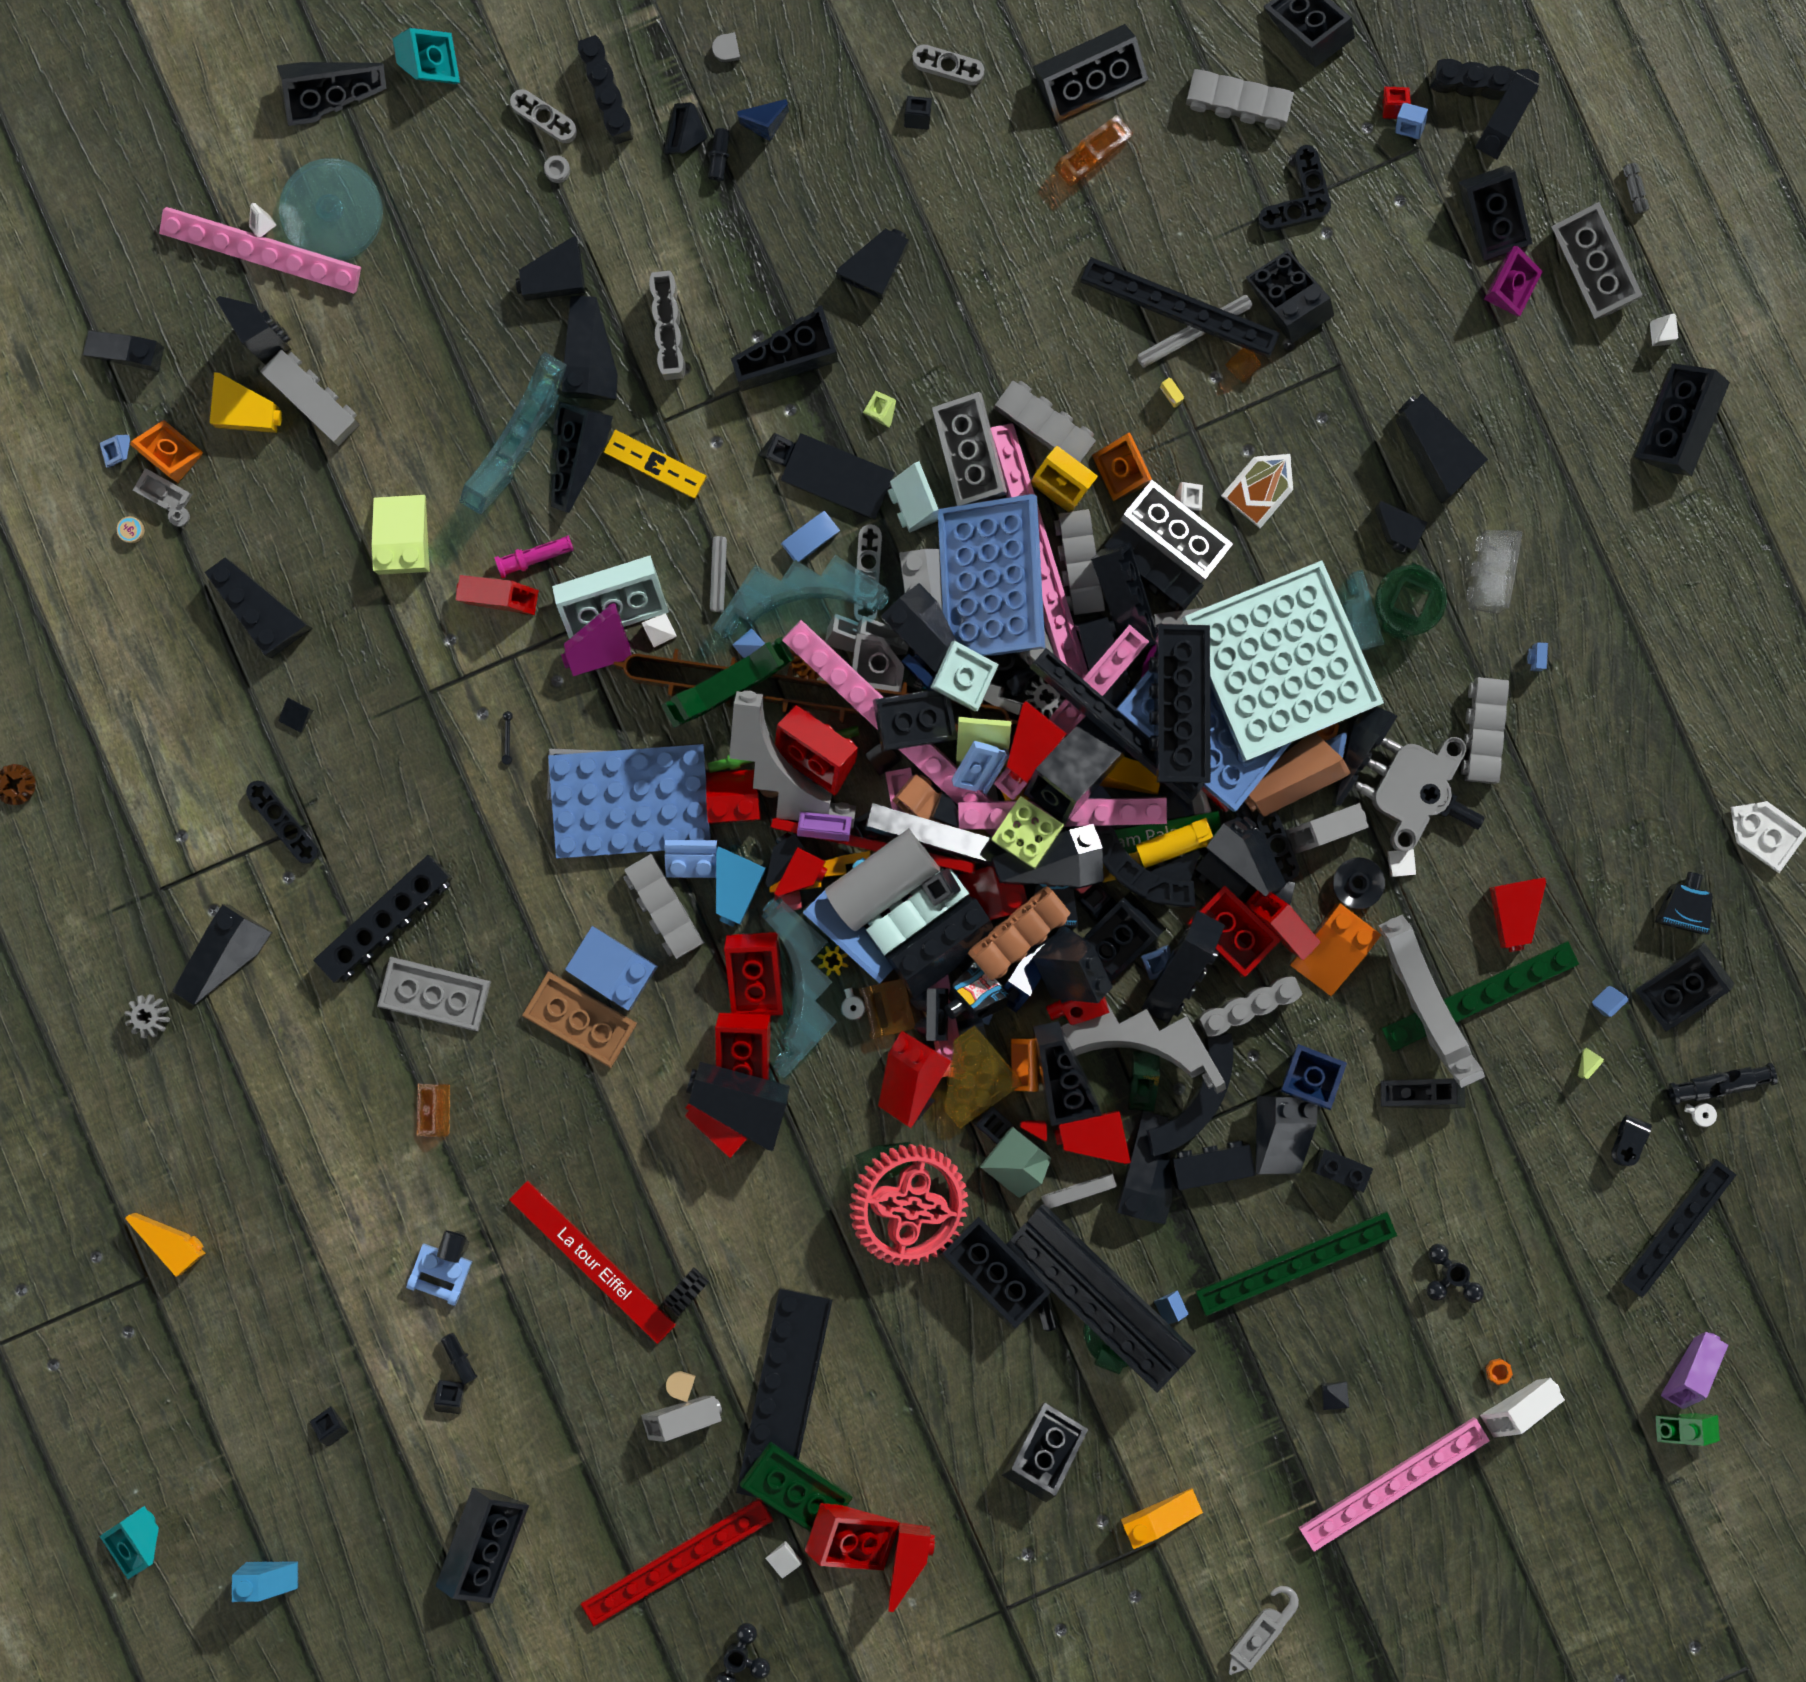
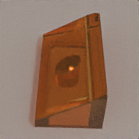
M418 1084L417 1136H448L450 1085Z

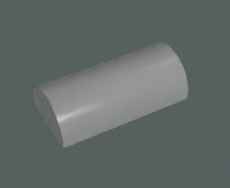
M1600 202L1551 226L1594 319L1612 314L1643 297Z
M977 392L932 407L957 506L992 501L1005 496L1007 489L982 393Z
M1154 481L1148 484L1120 519L1200 583L1205 580L1232 546L1229 540Z
M908 828L825 888V892L841 919L853 931H857L938 873L940 867Z

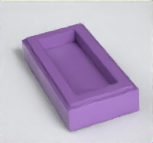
M800 811L797 836L849 841L852 817Z

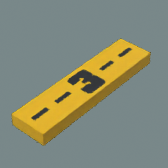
M617 430L614 431L604 450V454L693 499H696L707 478L706 475Z

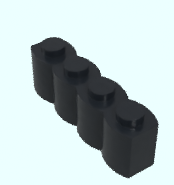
M597 35L578 41L579 55L586 69L591 88L595 93V99L599 111L604 118L609 138L615 145L633 139V127L625 110L621 93L616 86V80L608 63L602 41Z
M1441 59L1437 61L1432 69L1430 88L1439 93L1456 91L1463 96L1473 97L1481 95L1490 100H1501L1517 72L1536 83H1539L1540 74L1530 69L1513 71L1506 66L1496 65L1487 67L1478 62L1462 64L1454 59Z
M1123 522L1104 545L1103 549L1130 542L1141 579L1147 583L1145 588L1156 596L1158 593L1167 599L1165 603L1177 612L1179 609L1184 611L1204 585Z

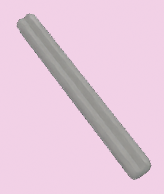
M1243 295L1220 309L1238 316L1250 309L1252 302L1247 295ZM1188 326L1138 354L1137 359L1142 367H1146L1204 335L1205 332Z

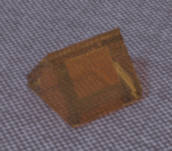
M1242 348L1225 366L1244 383L1261 364L1254 352Z

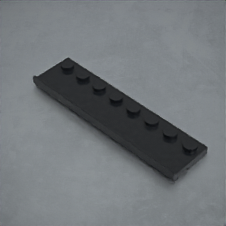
M1043 1204L1006 1244L1042 1282L1156 1393L1163 1388L1196 1352L1188 1342L1046 1205Z
M779 1288L736 1491L738 1494L755 1497L743 1489L739 1483L770 1441L799 1460L833 1299Z

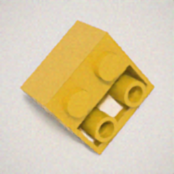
M1056 446L1033 476L1031 484L1064 510L1073 512L1098 476L1060 447Z

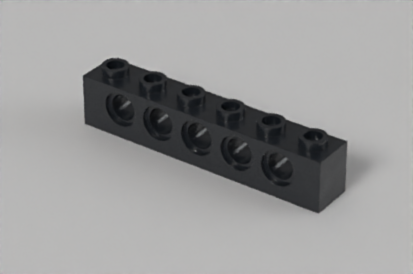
M427 855L313 961L333 983H339L340 981L345 983L355 974L353 969L360 963L365 965L374 957L372 952L378 946L383 948L393 939L392 933L398 928L403 930L412 922L410 917L417 910L420 913L423 912L432 903L429 899L436 893L441 895L451 886L448 883L452 879L451 875L432 855ZM423 878L429 882V889L425 893L419 892L417 888L419 880ZM402 896H407L410 900V906L403 911L399 908L398 901ZM385 913L391 918V923L387 928H383L379 923L380 916ZM364 931H368L372 936L370 944L366 946L360 941V936ZM346 948L351 950L353 955L349 963H345L341 958V953Z

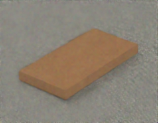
M550 971L547 972L522 1015L524 1018L610 1068L613 1067L638 1024Z

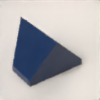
M787 99L737 111L739 124L771 142L789 112Z

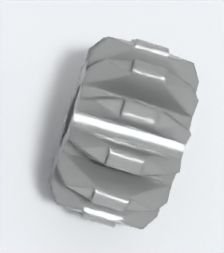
M1039 677L1040 686L1032 681L1030 684L1035 691H1025V695L1033 697L1026 701L1030 705L1034 704V708L1040 710V713L1043 715L1047 712L1048 718H1050L1053 714L1052 710L1056 711L1059 707L1058 705L1064 702L1063 699H1060L1063 696L1052 686L1045 684V680ZM1042 692H1047L1048 695L1053 696L1050 704L1040 701L1039 696L1042 697Z
M150 994L146 999L143 995L137 996V1003L134 1001L129 1002V1006L133 1011H125L124 1014L131 1016V1020L126 1021L125 1024L126 1026L134 1025L131 1030L132 1034L140 1032L141 1038H147L148 1034L151 1037H157V1030L161 1032L166 1030L162 1022H169L170 1018L164 1017L163 1013L168 1012L169 1007L160 1008L163 1004V999L159 998L155 1001L154 995ZM145 1012H150L152 1018L144 1020L143 1015L147 1014Z

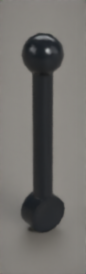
M510 711L503 713V719L505 720V755L502 757V762L505 765L511 764L513 760L510 756V720H512L513 714Z

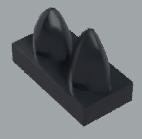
M928 988L915 999H910V1003L923 1012H927V1017L920 1019L914 1028L921 1036L926 1038V1041H947L948 1015L944 1007L948 1004V989Z

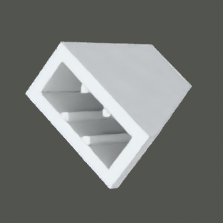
M1552 1378L1539 1379L1485 1411L1480 1416L1494 1438L1519 1435L1532 1427L1565 1399L1560 1393L1559 1386Z

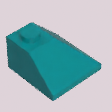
M409 28L392 38L396 63L416 80L452 84L460 83L452 33Z
M143 1506L99 1536L127 1579L153 1564L159 1527L156 1524L154 1515Z

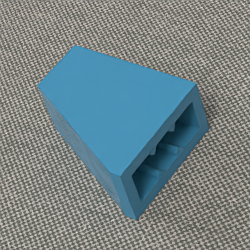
M718 846L716 851V914L721 916V922L734 927L735 923L742 924L767 868Z
M246 1562L232 1575V1602H259L297 1589L298 1562Z

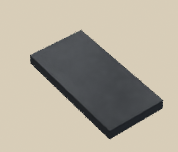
M800 433L781 481L876 520L895 472Z

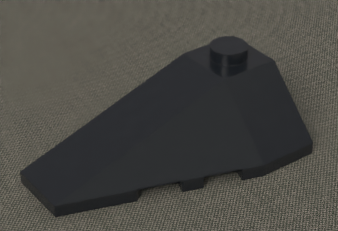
M299 62L277 65L280 92L288 126L314 123L327 113L342 110V106L355 100L361 101L387 89L383 63Z
M559 401L553 435L557 436V450H553V459H556L557 464L556 472L552 475L551 507L570 513L607 443L613 416Z
M918 583L884 612L881 618L937 675L951 642H957L937 600Z
M1376 706L1350 717L1353 721L1349 726L1343 759L1350 774L1337 781L1332 802L1334 807H1339L1359 777L1357 773L1359 770L1362 771L1370 761L1372 756L1371 750L1382 743L1398 717L1394 713Z
M1093 824L1058 834L1036 869L1009 852L991 858L998 881L1003 884L1030 885L1032 883L1047 884L1048 887L1062 885L1079 889L1104 881L1102 846Z
M222 904L207 927L172 992L192 1005H196L223 981L256 957L273 932L231 905Z

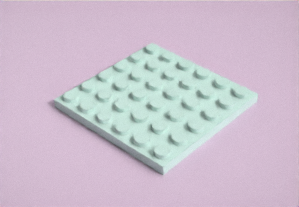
M1323 561L1304 567L1182 618L1184 625H1210V685L1243 762L1384 703Z

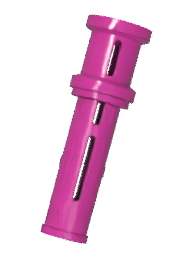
M567 535L566 537L525 551L517 549L513 554L501 558L496 556L494 558L503 579L506 578L507 574L518 570L526 571L530 565L574 551L569 535Z

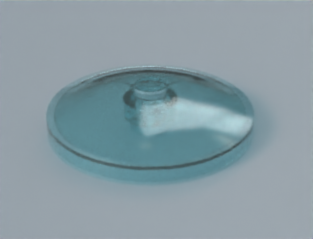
M324 158L302 166L289 178L280 197L279 216L285 234L295 247L342 261L358 255L375 239L382 222L383 205L377 186L363 169L346 160Z

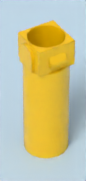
M1204 818L1190 825L1138 843L1136 847L1144 868L1193 850L1207 847L1213 838V834L1207 818Z

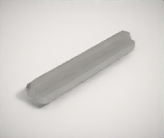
M722 536L713 537L710 611L717 613L724 611L727 539Z

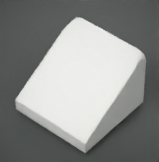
M786 1541L765 1558L781 1578H784L802 1564V1560Z

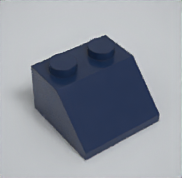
M1298 1044L1288 1065L1281 1092L1331 1110L1347 1063Z

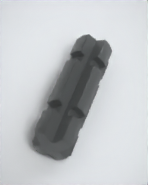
M1627 164L1623 167L1625 177H1628L1626 183L1631 201H1634V204H1632L1634 212L1636 214L1644 213L1649 209L1648 200L1644 199L1646 193L1642 178L1638 176L1640 172L1638 164Z

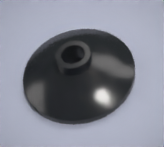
M1361 857L1351 858L1343 862L1336 870L1333 878V888L1337 898L1344 905L1354 909H1364L1374 905L1381 898L1385 888V879L1382 870L1373 861ZM1356 878L1362 882L1360 888L1353 886V881Z

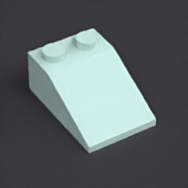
M918 461L891 480V489L888 490L892 503H898L901 512L897 513L902 528L907 527L909 533L938 522L939 509L921 464Z

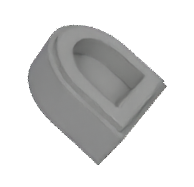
M735 32L720 35L714 40L712 49L716 59L721 62L740 60Z

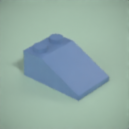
M592 926L565 970L608 999L630 1011L658 966Z

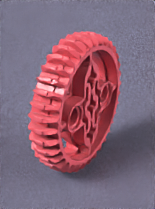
M909 1144L907 1149L905 1146L899 1145L898 1152L894 1148H890L889 1156L884 1152H880V1161L876 1158L872 1159L874 1166L872 1168L865 1166L867 1171L865 1176L858 1174L862 1182L861 1184L855 1183L854 1187L858 1192L851 1193V1197L856 1200V1202L849 1204L850 1208L855 1210L849 1214L850 1218L855 1220L851 1225L857 1230L855 1235L861 1239V1245L867 1247V1251L874 1254L876 1258H883V1261L886 1263H891L892 1261L893 1264L898 1266L901 1262L905 1266H909L911 1261L913 1264L919 1265L920 1258L924 1262H928L929 1255L934 1258L937 1257V1250H945L944 1244L946 1242L948 1244L952 1243L951 1236L959 1235V1232L956 1231L957 1226H964L960 1218L967 1217L966 1213L962 1211L963 1208L968 1207V1203L963 1200L968 1197L967 1192L963 1190L966 1184L960 1181L963 1177L961 1173L957 1172V1166L951 1164V1160L948 1157H944V1154L941 1152H935L931 1147L926 1149L923 1145H918L916 1148L913 1144ZM913 1161L912 1165H908L901 1170L896 1187L879 1186L874 1189L877 1182L889 1170L900 1164ZM925 1163L935 1167L946 1179L950 1195L949 1207L941 1195L929 1192L931 1179L929 1172L924 1168ZM919 1175L918 1181L911 1185L912 1178ZM916 1195H920L925 1199H920ZM868 1203H870V1207L876 1215L889 1218L887 1230L890 1240L894 1243L893 1247L881 1242L872 1232L868 1222ZM894 1211L899 1212L902 1215H897L896 1213H894ZM922 1223H942L938 1231L928 1240L917 1246L906 1248V1246L915 1243L918 1239ZM907 1226L906 1232L899 1235L901 1228Z

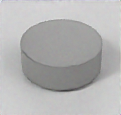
M556 155L546 160L544 172L550 181L561 183L569 177L570 166L564 157Z

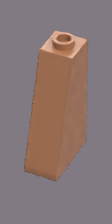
M1314 732L1304 737L1279 757L1244 802L1251 811L1257 810L1264 817L1348 776L1350 771L1344 759Z

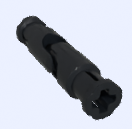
M1767 1063L1766 1066L1754 1069L1746 1067L1724 1073L1690 1079V1082L1680 1084L1673 1082L1668 1085L1670 1099L1675 1106L1683 1101L1693 1099L1701 1101L1727 1094L1755 1090L1756 1086L1766 1084L1773 1086L1777 1084L1778 1079L1774 1065Z

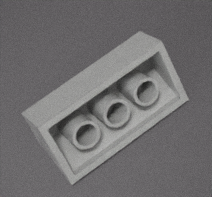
M940 549L900 552L899 558L904 592H908L920 583L937 600L943 612Z

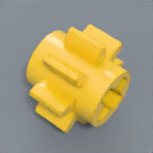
M826 946L825 950L827 953L825 956L818 955L819 958L823 959V964L819 965L818 968L826 967L828 969L827 976L834 970L840 976L839 968L841 966H849L843 963V958L847 957L848 954L844 953L841 955L838 953L839 946L835 948V951H830V948ZM833 953H835L840 964L830 968L826 958L827 956L832 957Z

